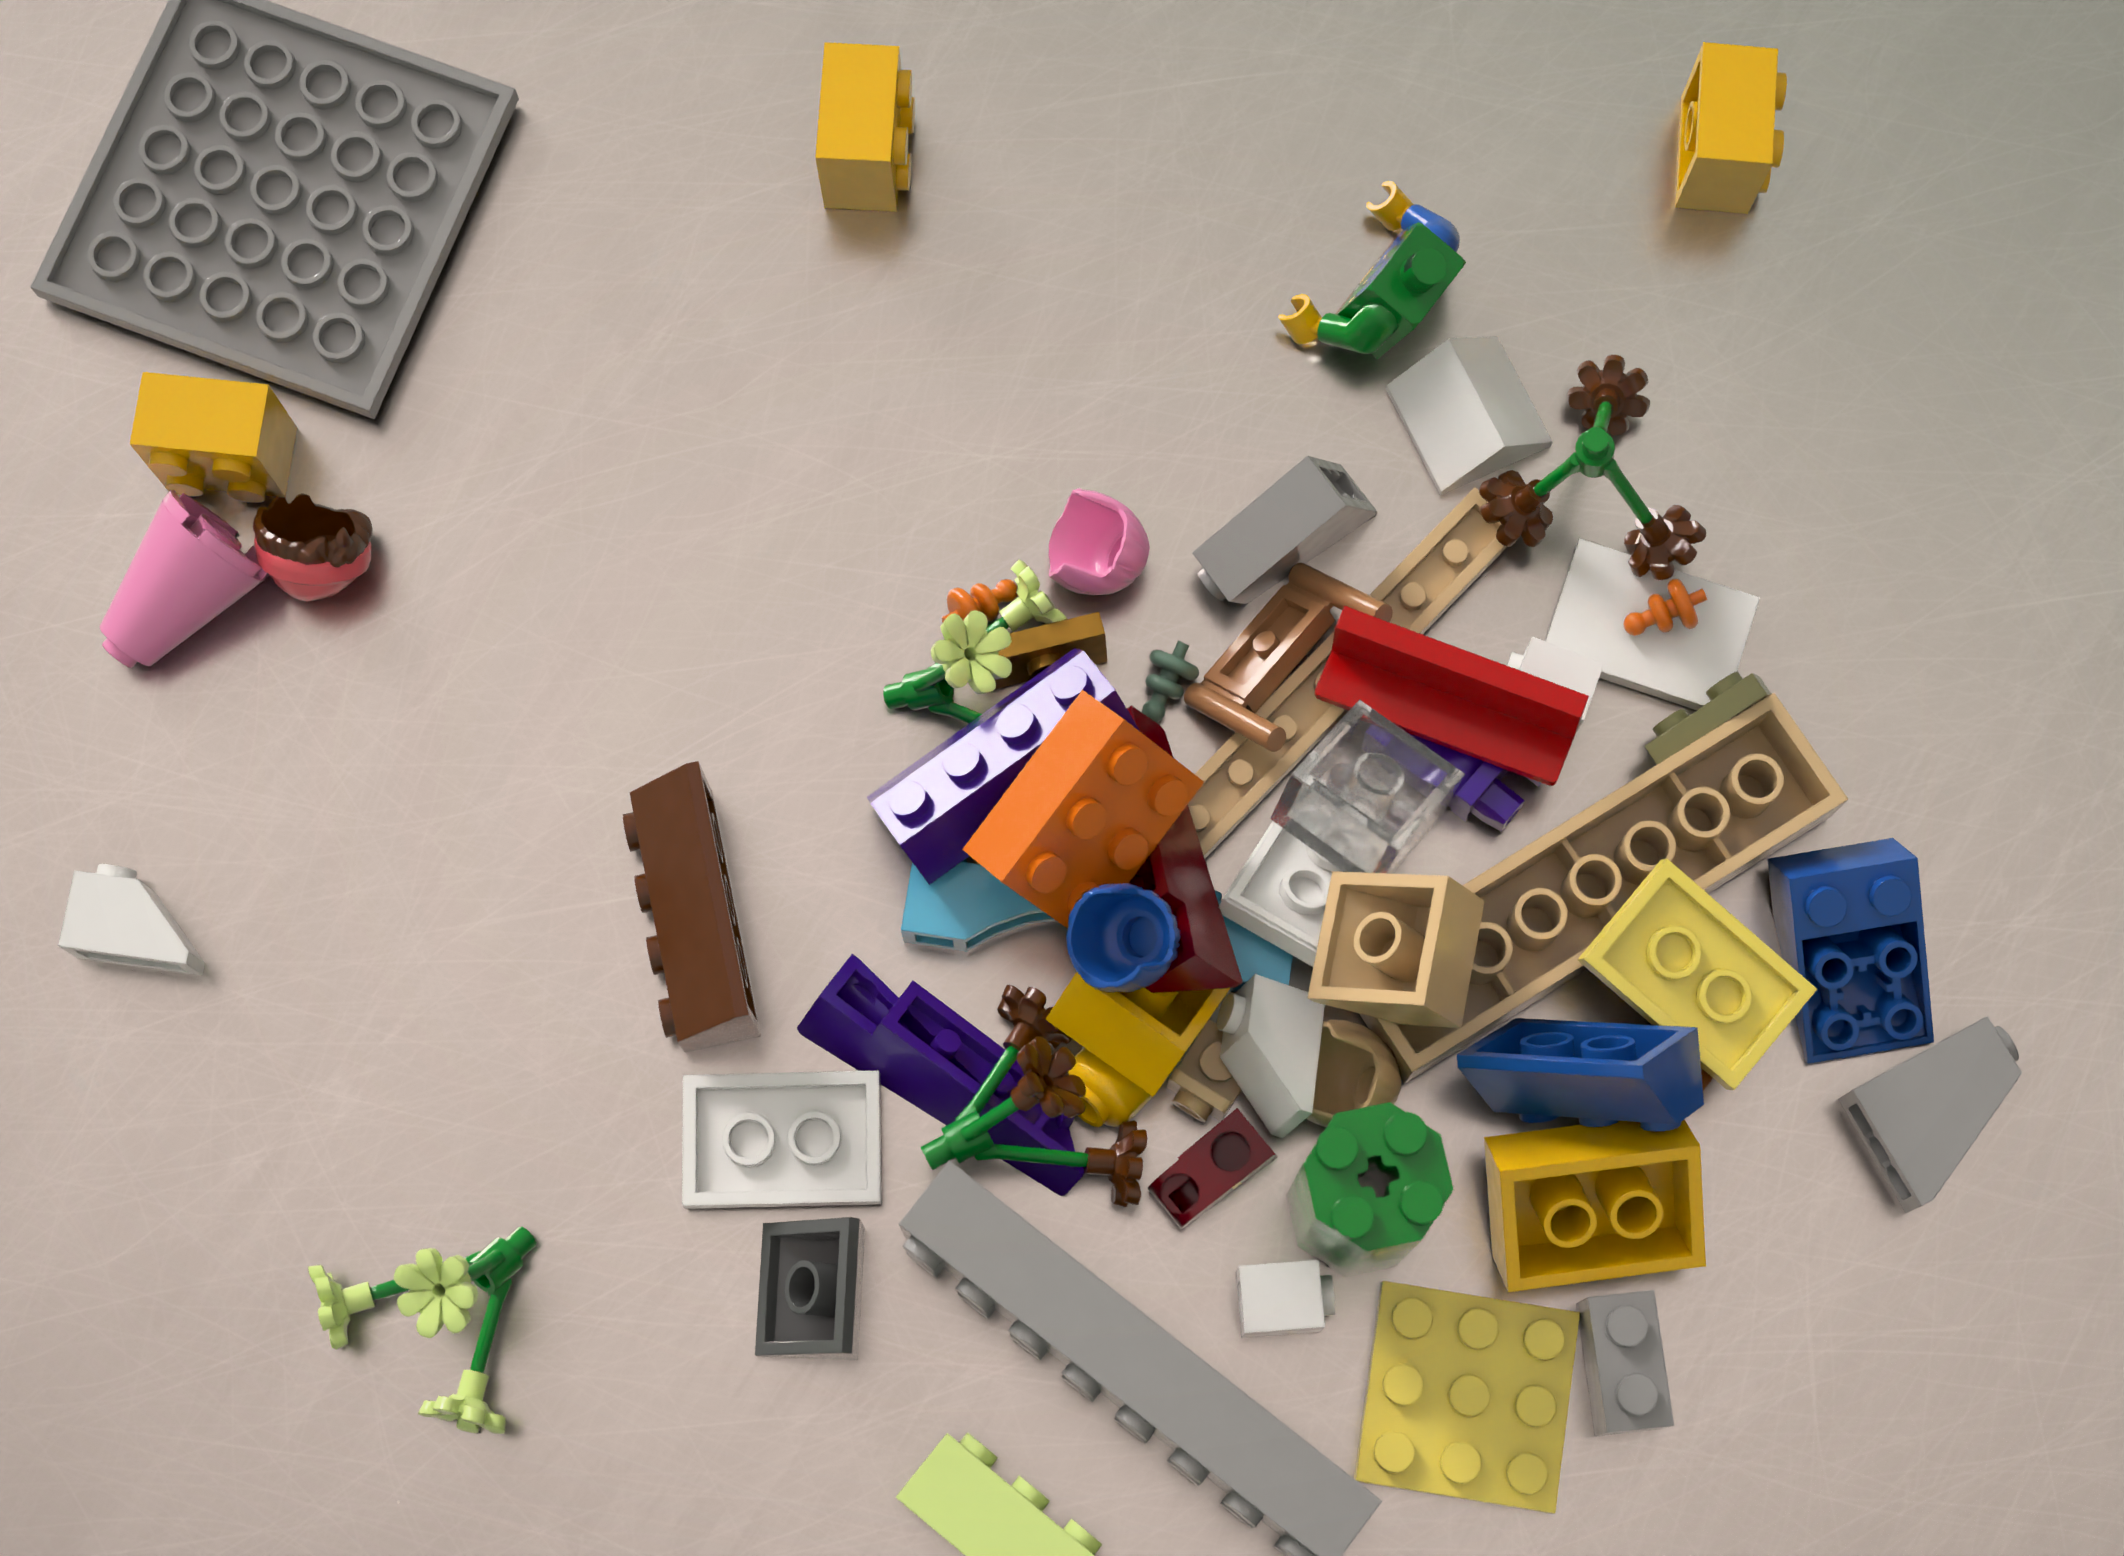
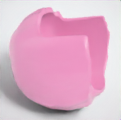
M1080 488L1072 490L1071 495L1067 499L1064 512L1057 521L1049 541V577L1065 589L1077 594L1107 595L1118 592L1128 587L1136 577L1140 576L1146 566L1150 551L1147 533L1135 514L1116 499L1096 491Z

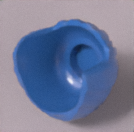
M1128 883L1103 884L1085 892L1069 914L1066 934L1068 954L1077 973L1088 985L1104 992H1133L1158 981L1167 972L1171 962L1176 959L1178 955L1176 949L1180 946L1178 941L1181 938V930L1177 928V918L1172 914L1170 905L1155 892L1144 890L1141 887Z

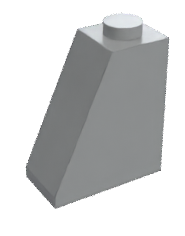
M1306 456L1192 552L1203 567L1198 572L1199 578L1218 600L1223 601L1227 598L1229 602L1248 604L1289 576L1294 565L1297 563L1306 564L1367 522L1378 512L1341 464Z
M1988 1016L1856 1087L1838 1099L1905 1213L1934 1200L2022 1074L2016 1063L2019 1059V1054L2013 1040L2002 1027H1994Z

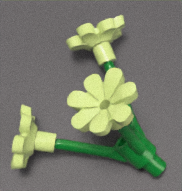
M1019 559L1011 567V570L1017 575L1014 581L1018 585L1016 591L1018 598L999 611L1002 617L987 627V617L980 611H970L964 621L956 613L949 615L940 627L945 640H938L931 647V657L936 663L927 669L905 674L901 682L886 685L883 689L884 701L889 709L908 706L916 711L929 708L932 713L951 716L969 724L982 714L954 703V688L963 687L968 682L976 694L989 693L996 688L995 679H1004L1010 675L1012 663L1009 659L998 653V651L1007 648L1011 644V636L1007 629L1010 627L1014 632L1033 617L1036 621L1044 622L1045 624L1066 620L1067 617L1054 607L1045 593L1041 590L1038 592L1040 583L1036 574L1024 561Z
M518 1227L506 1239L495 1238L482 1251L475 1252L466 1257L460 1255L451 1256L444 1262L437 1249H421L416 1253L417 1265H400L395 1270L394 1280L370 1287L367 1281L343 1289L341 1284L334 1281L331 1272H325L323 1265L308 1266L310 1278L316 1286L318 1297L321 1301V1306L318 1309L321 1327L323 1331L329 1329L330 1345L332 1349L335 1348L337 1350L348 1344L347 1325L351 1320L350 1314L375 1307L374 1300L410 1290V1292L399 1296L397 1305L404 1316L409 1317L418 1312L421 1314L416 1325L417 1332L421 1336L426 1338L434 1337L444 1324L450 1332L459 1333L471 1320L467 1309L471 1308L478 1300L477 1287L471 1284L473 1281L480 1289L487 1292L490 1297L470 1370H463L457 1395L452 1394L449 1397L438 1396L436 1401L425 1400L418 1414L423 1417H434L445 1421L457 1419L456 1427L469 1433H478L479 1426L491 1433L504 1434L506 1418L495 1414L489 1409L488 1404L483 1401L489 1376L484 1374L502 1306L512 1285L511 1277L523 1267L522 1258L536 1246V1240L526 1228Z

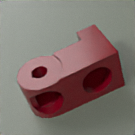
M1236 1108L1178 1157V1161L1149 1185L1148 1190L1179 1228L1183 1229L1278 1156L1240 1110Z

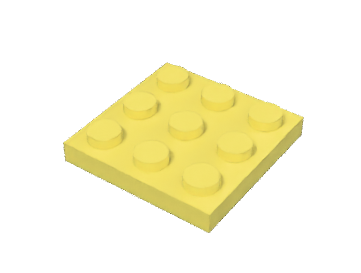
M1382 1281L1354 1479L1360 1483L1550 1514L1555 1513L1580 1312Z

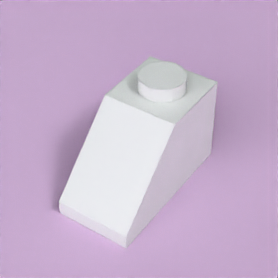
M99 864L97 873L74 870L58 944L60 948L80 959L203 975L205 962L158 895L140 880L136 879L137 871L110 864Z
M1255 974L1235 994L1229 993L1221 1005L1217 1019V1028L1223 1031L1220 1058L1270 1134L1284 1138L1309 1117L1313 1111L1325 1005L1308 999V992Z

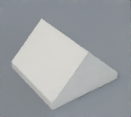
M1497 336L1449 338L1386 387V391L1440 495L1551 447L1553 443Z

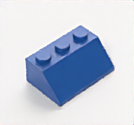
M1515 1018L1457 1054L1459 1070L1493 1112L1519 1114V1119L1523 1122H1548L1560 1116L1579 1118V1123L1587 1127H1604L1613 1125L1618 1121L1640 1122V1127L1643 1130L1668 1131L1678 1128L1681 1125V1121L1704 1105L1698 1027Z

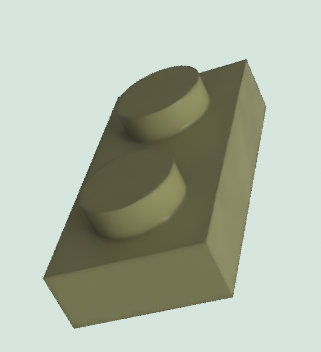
M1738 671L1734 672L1706 691V695L1711 701L1689 715L1685 708H1682L1654 726L1652 730L1657 738L1644 747L1655 763L1659 764L1766 698L1771 692L1760 676L1751 673L1743 679Z

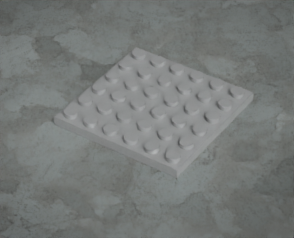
M168 0L30 288L40 298L375 419L517 105L519 97L516 89L267 0Z

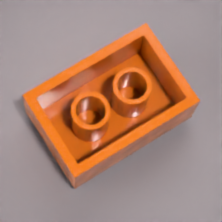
M1082 690L962 850L1003 884L1068 929L1069 914L1085 892L1103 884H1122L1131 881L1204 784V781L1125 719Z

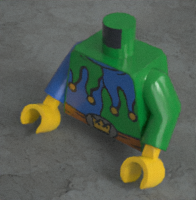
M1384 182L1381 186L1390 195L1389 198L1380 205L1376 206L1371 202H1367L1366 206L1387 230L1395 231L1402 228V231L1397 234L1336 314L1327 313L1321 317L1308 295L1301 294L1291 299V303L1297 313L1290 316L1280 314L1278 318L1293 341L1299 345L1309 343L1318 337L1322 343L1362 354H1371L1376 359H1379L1417 327L1464 267L1466 262L1457 253L1460 244V235L1457 228L1450 221L1419 204L1414 205L1394 182Z

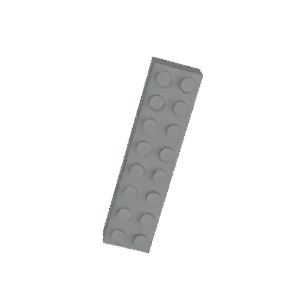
M950 1160L900 1221L899 1226L907 1239L902 1247L907 1251L906 1254L936 1278L943 1269L948 1271L960 1281L955 1288L958 1291V1296L987 1319L995 1310L1013 1323L1008 1330L1011 1333L1009 1336L1037 1359L1041 1360L1048 1351L1065 1364L1066 1367L1061 1372L1063 1374L1062 1378L1087 1399L1093 1402L1100 1393L1120 1408L1114 1419L1146 1444L1151 1436L1154 1435L1174 1452L1167 1462L1190 1481L1199 1486L1206 1477L1227 1493L1220 1504L1250 1528L1257 1527L1260 1521H1262L1278 1533L1281 1537L1274 1547L1283 1555L1342 1556L1382 1503V1500Z

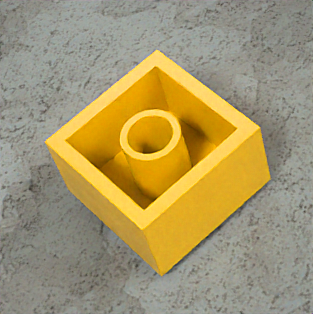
M824 42L815 155L824 208L897 212L898 191L910 189L911 153H908V134L914 133L915 97H912V70H902L899 46Z
M1703 42L1681 96L1675 208L1748 214L1758 193L1767 192L1771 167L1778 168L1780 166L1784 147L1783 130L1774 129L1775 110H1782L1787 87L1786 73L1777 72L1778 48Z
M143 372L130 445L169 491L175 490L177 494L182 495L184 493L188 496H201L204 489L227 491L228 496L237 500L263 502L265 495L286 497L297 426L269 384Z
M1076 972L1045 1020L1154 1097L1231 988L1152 993L1145 988H1141L1133 992H1104L1088 985Z

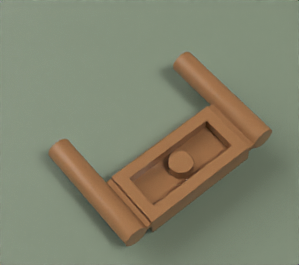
M1297 563L1289 573V582L1277 591L1203 676L1204 680L1201 683H1193L1187 688L1184 694V702L1189 707L1265 749L1276 752L1282 748L1286 741V731L1255 713L1335 622L1330 609L1334 606L1343 610V607L1347 606L1390 622L1393 614L1392 607L1309 565Z

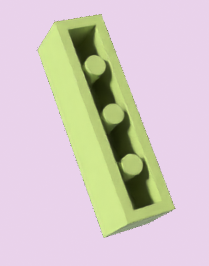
M947 1433L896 1496L900 1502L965 1556H1095L1102 1546L1096 1538L1074 1520L1070 1519L1062 1529L1042 1511L1050 1501L1021 1476H1018L1013 1484L1009 1485L990 1468L998 1457L969 1433H966L960 1442H957Z

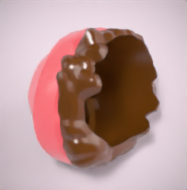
M304 493L298 494L291 503H288L285 497H276L268 507H259L253 521V531L255 533L254 546L258 564L271 576L281 590L293 598L308 602L332 597L346 588L369 568L371 561L370 540L373 528L371 520L366 514L353 509L336 510L331 507L315 504L310 496Z

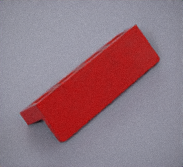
M1347 606L1343 607L1335 626L1332 650L1314 693L1315 697L1321 701L1549 786L1555 785L1558 781L1589 698L1588 695Z

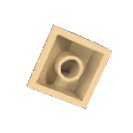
M1332 871L1307 998L1316 1003L1404 1025L1461 1028L1485 901L1449 876Z

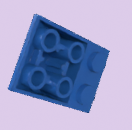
M1894 838L1768 858L1773 919L1782 959L1817 988L1815 993L1795 1016L1805 1061L1810 1064L1934 1043L1918 858Z

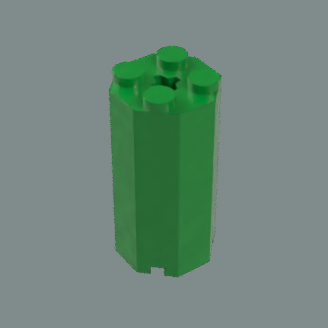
M1388 1102L1335 1113L1326 1129L1318 1137L1315 1146L1304 1161L1286 1197L1297 1247L1311 1256H1316L1343 1277L1396 1267L1422 1241L1434 1220L1441 1214L1444 1204L1454 1189L1441 1134L1428 1127L1418 1115L1405 1112L1393 1103Z

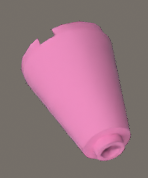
M170 490L163 498L100 625V630L107 637L102 643L103 648L127 667L133 668L137 662L145 666H152L269 576L258 564L255 547L252 545L244 554L240 550L242 544L235 537L238 531L190 496L182 493L178 497L175 490Z

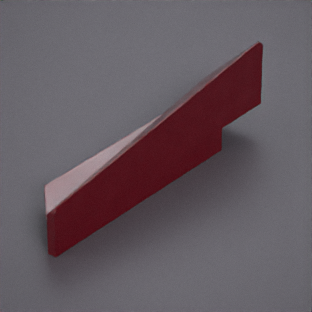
M1132 705L1128 707L1127 710L1140 732L1173 757L1164 729ZM1187 805L1128 883L1141 887L1144 890H1151L1166 901L1172 909V914L1177 918V928L1181 930V938L1178 941L1180 946L1176 949L1178 952L1176 959L1171 962L1167 972L1158 981L1145 987V989L1152 993L1233 988L1242 984L1239 967L1221 909L1219 908L1189 806Z

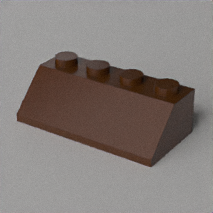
M699 761L686 763L629 792L633 812L623 814V824L630 852L641 850L645 873L635 875L634 880L641 912L652 911L657 935L646 937V943L653 974L664 973L669 998L658 1000L664 1034L666 1038L676 1036L677 1042L683 1051L690 1052L759 1037L761 1034L713 793Z

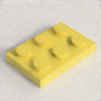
M1669 859L1659 861L1578 958L1581 964L1650 1024L1698 1027L1701 1068L1726 1090H1735L1817 990L1816 987Z

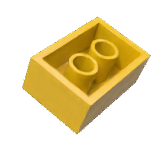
M1685 1119L1681 1121V1125L1678 1128L1668 1131H1647L1640 1127V1122L1618 1121L1613 1125L1604 1127L1574 1125L1484 1137L1492 1256L1508 1292L1706 1266L1701 1150L1699 1142Z

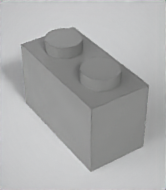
M1647 1290L1592 1296L1576 1303L1577 1312H1580L1579 1329L1595 1437L1659 1430L1674 1426L1655 1291Z

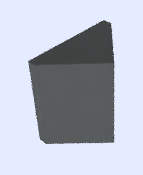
M843 1217L763 1223L755 1356L858 1360L865 1227L860 1218Z

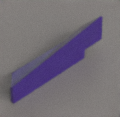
M854 954L850 955L821 992L797 1027L798 1032L802 1036L858 1071H879L880 1084L945 1125L956 1121L955 1118L971 1102L1005 1051L1003 1047L912 980L899 998ZM1017 1059L979 1114L980 1117L1011 1097V1090L1018 1085L1019 1080L1024 1076ZM1040 1103L1028 1111L1017 1110L987 1130L994 1144L1075 1152L1069 1130L1074 1117L1067 1118L1061 1114L1050 1118L1043 1112ZM1003 1160L1060 1196H1065L1085 1174L1083 1167Z

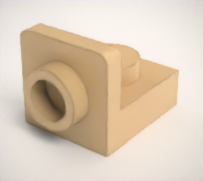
M1210 1019L1202 1028L1179 1067L1175 1068L1167 1084V1088L1176 1093L1172 1100L1173 1104L1202 1122H1205L1209 1115L1222 1121L1242 1091L1220 1058L1223 1031L1218 1030L1217 1024Z

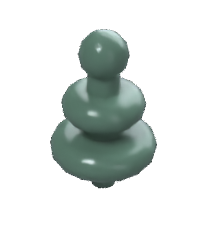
M1177 642L1172 654L1158 649L1151 651L1149 654L1150 662L1162 668L1160 675L1149 674L1145 679L1146 686L1154 691L1151 699L1143 705L1142 713L1154 722L1161 721L1165 716L1166 710L1164 705L1168 698L1180 699L1183 696L1184 689L1177 683L1179 677L1195 680L1199 676V669L1192 663L1183 660L1189 648V645L1183 642Z

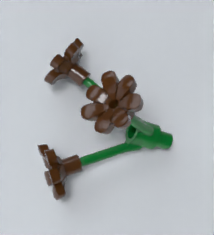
M1619 355L1607 356L1604 361L1603 370H1600L1593 361H1584L1577 369L1578 377L1584 386L1569 389L1567 395L1570 407L1578 410L1585 409L1581 415V424L1588 429L1577 439L1575 452L1542 480L1534 479L1527 485L1519 472L1513 470L1502 473L1498 479L1492 477L1484 481L1479 488V493L1488 503L1481 506V515L1490 524L1500 521L1501 525L1497 530L1496 538L1502 545L1511 547L1521 535L1527 546L1536 547L1546 536L1545 531L1553 521L1552 511L1543 505L1549 499L1550 491L1569 476L1578 472L1591 478L1604 475L1612 482L1636 516L1635 526L1638 529L1628 532L1624 538L1625 547L1632 554L1628 561L1632 573L1636 577H1642L1651 570L1654 579H1669L1674 574L1672 561L1675 560L1681 565H1687L1694 560L1697 550L1691 544L1703 541L1706 537V529L1698 521H1689L1691 514L1681 505H1673L1666 511L1663 517L1655 509L1647 508L1614 459V440L1607 433L1608 429L1612 435H1621L1629 429L1630 424L1627 416L1643 417L1650 407V400L1645 396L1637 395V392L1641 391L1648 384L1647 374L1641 368H1635L1627 372V374L1623 373L1625 360Z
M1007 984L1001 996L1002 1000L997 1008L1000 1016L1014 1025V1028L1003 1043L1006 1050L971 1102L955 1118L956 1121L941 1128L944 1135L921 1146V1150L931 1169L934 1170L955 1158L960 1164L972 1157H975L976 1161L1000 1159L1083 1167V1171L1086 1174L1108 1176L1112 1183L1111 1201L1113 1204L1127 1207L1128 1203L1138 1205L1141 1198V1189L1137 1180H1140L1142 1176L1143 1159L1137 1156L1147 1146V1132L1145 1129L1137 1130V1122L1135 1120L1122 1121V1124L1119 1126L1116 1143L1110 1149L1087 1147L1085 1153L993 1143L987 1130L1019 1109L1028 1111L1040 1103L1043 1112L1050 1118L1061 1114L1067 1118H1072L1084 1113L1086 1109L1084 1102L1080 1099V1097L1086 1095V1087L1083 1080L1076 1075L1068 1074V1071L1076 1064L1075 1056L1064 1046L1052 1055L1051 1050H1055L1061 1043L1068 1044L1072 1038L1045 1020L1053 1008H1044L1047 1000L1045 994L1034 987H1028L1024 995L1015 986ZM1017 1059L1024 1076L1019 1080L1018 1085L1011 1090V1097L980 1117L979 1114Z

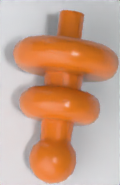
M1004 579L992 590L982 583L972 586L970 594L964 589L954 588L947 595L949 614L942 617V622L949 615L955 613L964 621L970 611L974 610L984 613L988 621H993L999 614L998 604L1013 601L1017 597L1016 591L1018 586L1012 580Z
M1679 579L1670 580L1667 585L1670 599L1664 601L1659 594L1649 596L1647 601L1648 610L1642 613L1633 612L1625 617L1623 623L1625 631L1630 635H1640L1647 627L1656 624L1660 631L1666 633L1673 628L1672 618L1678 616L1684 627L1688 629L1695 628L1698 624V617L1694 606L1707 600L1703 588L1688 594L1682 581Z

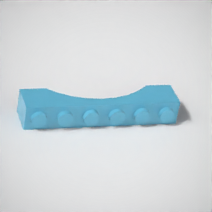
M967 858L930 885L912 862L901 925V933L905 943L968 952L992 937L1029 924L1056 921L1003 884L980 864L967 863ZM1215 891L1218 903L1220 905L1222 894L1218 891ZM1223 916L1242 977V984L1231 988L1229 991L1237 992L1255 974L1289 985L1293 955Z

